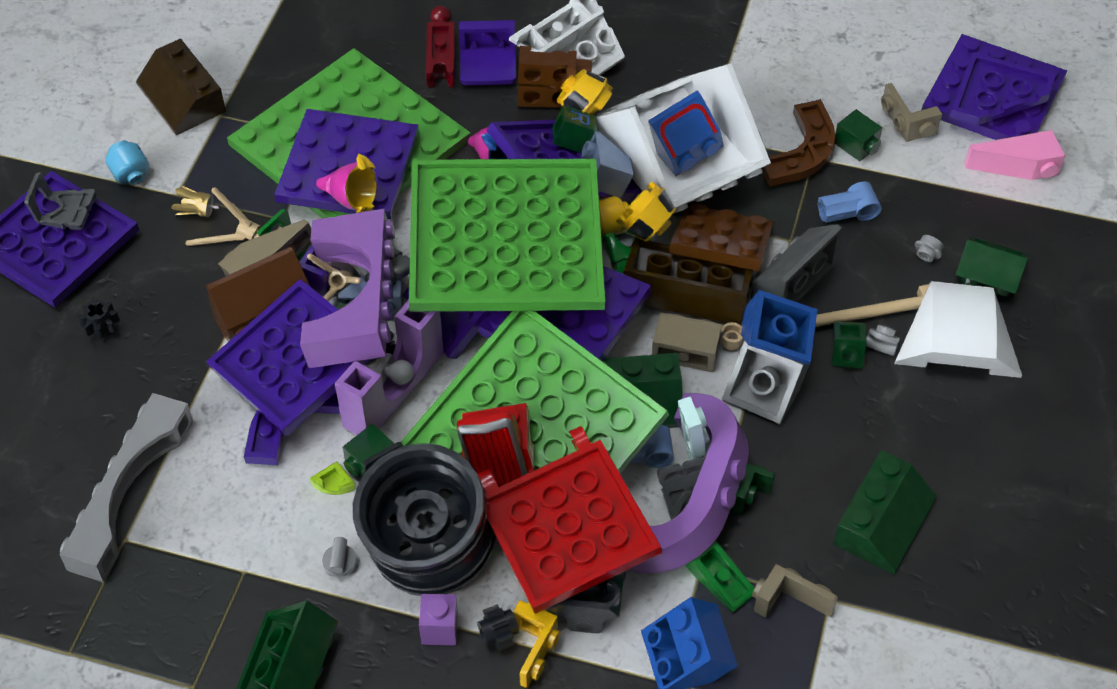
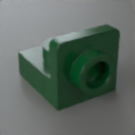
M834 321L833 366L863 367L867 342L865 323Z
M746 464L745 477L740 481L736 492L735 504L729 512L741 516L745 504L752 505L756 491L770 495L776 474L762 466Z

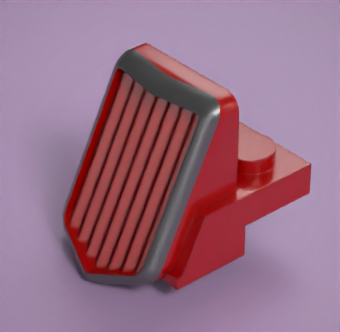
M527 403L462 413V419L457 421V433L462 446V457L470 463L477 474L490 469L498 487L534 471V444L530 438V409Z

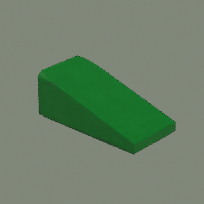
M716 540L701 555L685 564L688 570L731 613L752 597L755 589L754 586Z

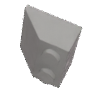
M744 340L722 400L781 424L801 388L810 363L808 365L749 346Z

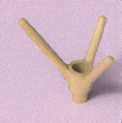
M214 187L211 190L212 193L240 221L236 233L187 240L186 246L233 240H251L259 237L257 232L261 226L249 220L234 203H231Z
M309 253L307 255L310 261L327 271L330 275L328 281L331 287L323 296L327 301L351 283H361V279L353 277V274L349 271H339L313 254Z

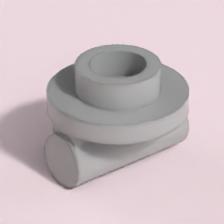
M878 324L877 329L870 328L869 334L866 337V347L894 356L900 338L894 336L896 330Z
M335 537L333 546L325 551L322 562L328 574L341 577L348 575L354 570L357 558L354 550L347 546L346 538Z

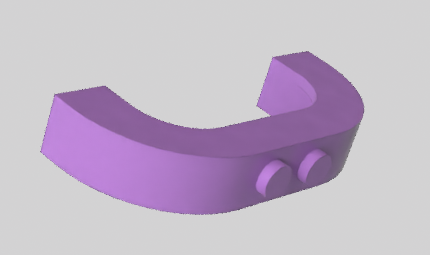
M700 393L683 394L682 399L691 397L694 407L702 408L707 422L705 428L711 444L690 500L684 510L669 522L650 526L661 545L662 554L632 567L631 570L635 573L670 571L697 558L719 536L729 511L735 504L737 489L740 481L745 477L749 445L747 437L732 410L726 403L714 396ZM678 407L674 420L683 433Z

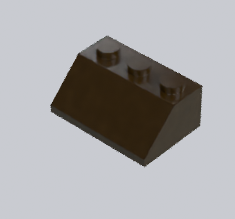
M181 38L156 49L136 80L137 86L175 135L181 134L226 112L220 86Z

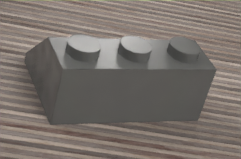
M838 224L809 228L801 236H796L783 254L778 253L764 272L759 271L754 276L751 282V300L758 290L798 302L835 266L842 227Z

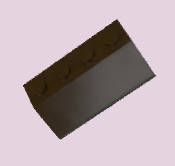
M635 238L623 274L651 285V294L643 306L658 308L665 312L687 314L694 318L716 320L724 324L731 322L739 325L742 324L754 270L669 253V244L649 240L646 242Z

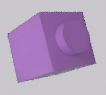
M421 594L419 617L421 644L456 645L458 627L456 595Z

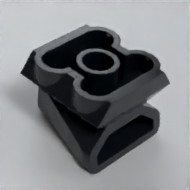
M626 571L551 606L549 610L565 617L567 627L571 631L601 633L607 620L620 617L622 590Z

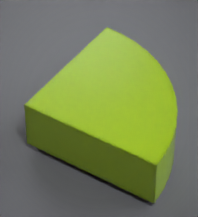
M338 461L310 477L311 485L326 494L341 495L356 489L355 482Z

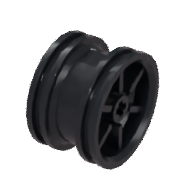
M426 443L400 447L376 460L364 473L356 488L352 506L353 522L357 535L382 576L395 588L417 596H421V594H449L460 590L472 582L486 567L493 553L496 536L487 520L486 496L477 473L470 463L457 452L441 445ZM418 490V491L413 492V493H411L410 495L406 496V495H407L408 493H410L411 491ZM443 490H450L452 496L448 499H443L440 493ZM393 515L397 516L398 522L394 526H388V519ZM465 519L467 521L465 527L457 528L454 526ZM439 544L446 546L444 550L434 554L435 546ZM412 546L410 554L404 556L400 553Z

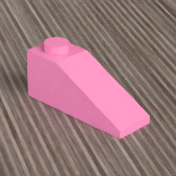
M1049 130L969 145L964 165L966 169L1034 180L1059 175L1065 154L1053 131Z

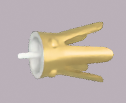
M182 185V189L175 188L177 194L186 197L181 200V204H173L171 207L173 210L186 212H178L175 215L198 214L208 218L213 208H219L213 205V195L196 192Z

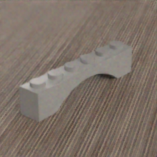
M152 393L147 403L140 407L137 421L132 429L125 433L123 445L117 455L110 459L108 471L102 481L95 485L92 499L86 509L81 510L76 526L70 537H66L62 542L59 555L67 571L104 583L119 556L116 543V520L124 495L135 478L149 464L163 454L180 446L193 422L188 403Z

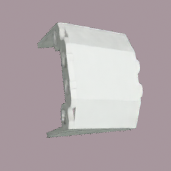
M732 63L682 77L642 93L596 115L599 132L631 158L632 179L642 191L646 189L649 192L651 190L647 188V185L651 181L655 182L660 188L664 187L676 208L674 213L688 208L687 203L694 200L700 202L712 197V191L720 188L721 190H726L737 185L736 179L744 175L748 179L761 174V168L771 163ZM698 90L720 128L724 147L720 148L714 155L708 156L696 163L690 170L683 171L679 175L674 176L656 152L648 120Z

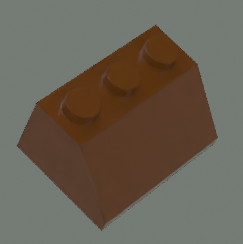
M291 246L206 285L215 322L228 342L299 279L309 286Z

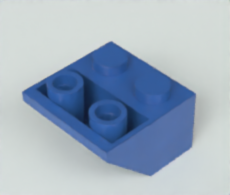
M690 597L641 630L658 689H688L713 683L738 667L718 605L715 603Z

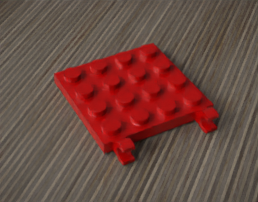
M582 426L569 431L573 439L571 441L576 450L575 452L505 485L498 487L490 469L477 474L487 500V520L534 614L662 554L661 545L602 441L598 440L591 444Z

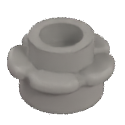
M923 235L920 241L915 242L916 254L922 260L932 262L942 257L944 245L937 238Z

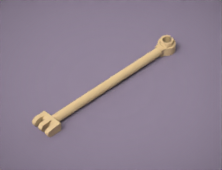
M930 284L919 286L917 297L817 314L815 327L834 324V321L848 322L919 309ZM731 322L722 326L720 340L721 345L726 350L734 351L743 345L744 338L741 335V325Z

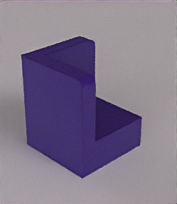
M311 245L299 263L309 286L323 297L331 287L328 281L330 275L307 258L309 253L316 256Z

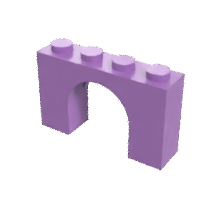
M408 300L394 316L397 334L396 347L393 353L394 360H406L413 366L414 370L413 378L407 384H396L389 377L386 378L383 384L380 374L357 361H354L335 382L342 426L356 435L370 424H374L380 429L444 354L440 311L409 312Z

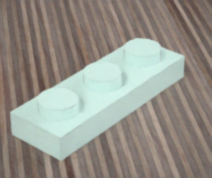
M691 397L678 400L685 447L689 459L706 457L709 450L707 443H710L705 428L707 422L701 407H694Z

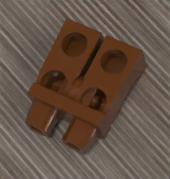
M520 46L518 107H560L557 99L562 92V84L569 76H575L583 69L592 72V60L576 59L577 51L568 50V53L563 51H553L550 53L531 51V46Z

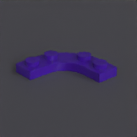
M335 392L312 414H340L337 393ZM258 410L251 421L244 452L245 464L278 465L285 434Z

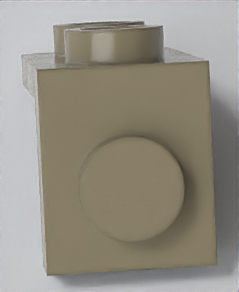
M888 83L885 85L884 94L881 97L882 108L885 112H888L893 120L896 131L902 134L906 142L923 137L927 138L938 133L942 113L937 106L911 113L893 84Z
M777 564L766 580L761 578L758 581L752 594L756 598L754 612L765 618L781 592L827 616L833 614L838 599L837 595L833 594L826 586L814 584L802 578L797 571L791 568H783Z

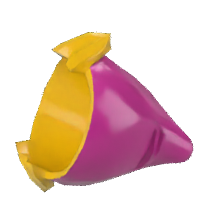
M358 154L357 162L347 164L316 181V186L319 189L326 191L339 204L356 211V213L372 211L375 207L372 205L377 190L376 176L373 170L375 166L364 155Z

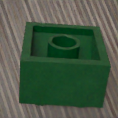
M970 236L967 239L956 275L961 276V282L968 285L979 286V283L992 286L991 288H994L996 294L1008 296L1009 292L1016 294L1029 254Z

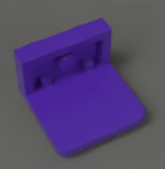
M514 20L459 21L461 84L494 85L513 84L516 82L515 44L509 41V37L515 34Z

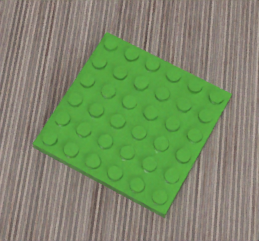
M353 48L231 134L227 139L230 147L278 184L306 109L418 124L419 134L399 193L400 195L411 186L412 160H446L468 143L471 132ZM308 207L322 219L351 214Z
M596 159L412 160L409 312L605 310Z
M512 311L403 438L401 443L404 446L422 443L441 445L462 456V446L457 433V421L462 419V413L527 403L530 409V438L534 444V470L575 452L576 450L571 441L573 439L569 431L582 426L591 444L598 440L602 441L621 474L666 420L669 413L537 312ZM445 490L449 495L452 496V492L450 490Z

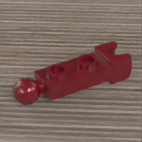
M440 5L431 11L430 18L432 22H427L426 81L427 87L433 88L437 79L444 78L448 82V87L453 88L455 86L454 22H450L452 18L450 10Z

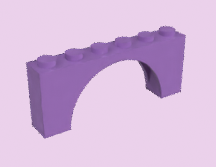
M384 209L312 220L310 240L316 257L324 262H344L357 265L368 271L370 277L361 293L345 307L320 319L302 323L300 346L308 368L386 357V343L391 342V333L387 321L392 320V312L388 300L393 299V291L389 279L394 277L390 259L395 257L394 246L391 240L395 238V227L392 220H387Z

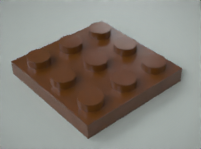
M687 204L688 208L684 209L670 242L669 253L760 271L774 221L767 220L759 215H740L729 209L720 211L710 209L703 204Z

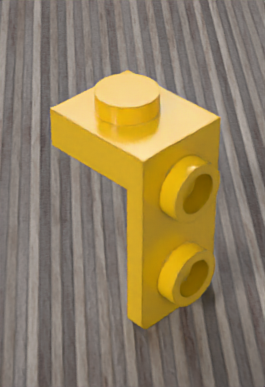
M519 600L513 611L519 629L538 637L520 670V686L528 688L532 679L538 680L545 666L543 658L548 649L551 651L555 649L561 631H558L556 615L549 613L546 609L534 614L529 603Z

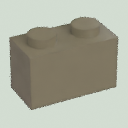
M660 312L652 342V355L678 353L680 366L713 372L720 344L722 324Z

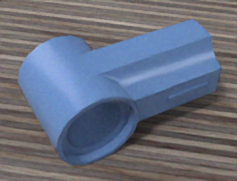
M866 181L855 183L847 192L819 197L817 203L819 216L822 222L825 223L851 217H857L860 221H868L877 217L882 210L872 185Z
M661 425L630 463L645 462L646 465L653 468L670 465L674 461L670 429L667 426Z

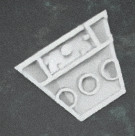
M570 0L569 4L535 26L529 24L509 37V41L517 46H531V51L550 53L553 51H563L568 53V50L577 51L576 59L592 60V73L597 75L603 74L625 58L612 28L608 27L603 16L604 10L602 6L598 5L596 0Z
M931 281L894 364L926 367L929 362L989 369L990 375L1022 377L994 288Z

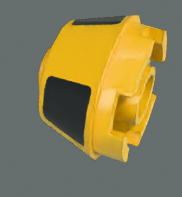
M583 69L575 76H569L562 84V92L557 102L561 108L563 105L593 115L607 103L612 95L611 90L613 87L607 83V78Z
M653 181L647 185V188L651 191L649 192L645 189L625 209L623 213L627 217L624 218L621 215L616 220L624 228L623 232L646 242L655 233L659 236L663 234L672 223L669 217L676 210L665 188H660Z

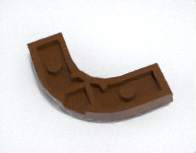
M821 99L794 105L793 114L803 132L804 142L791 151L768 156L771 163L761 169L769 187L809 177L819 171L829 160L835 141V129Z

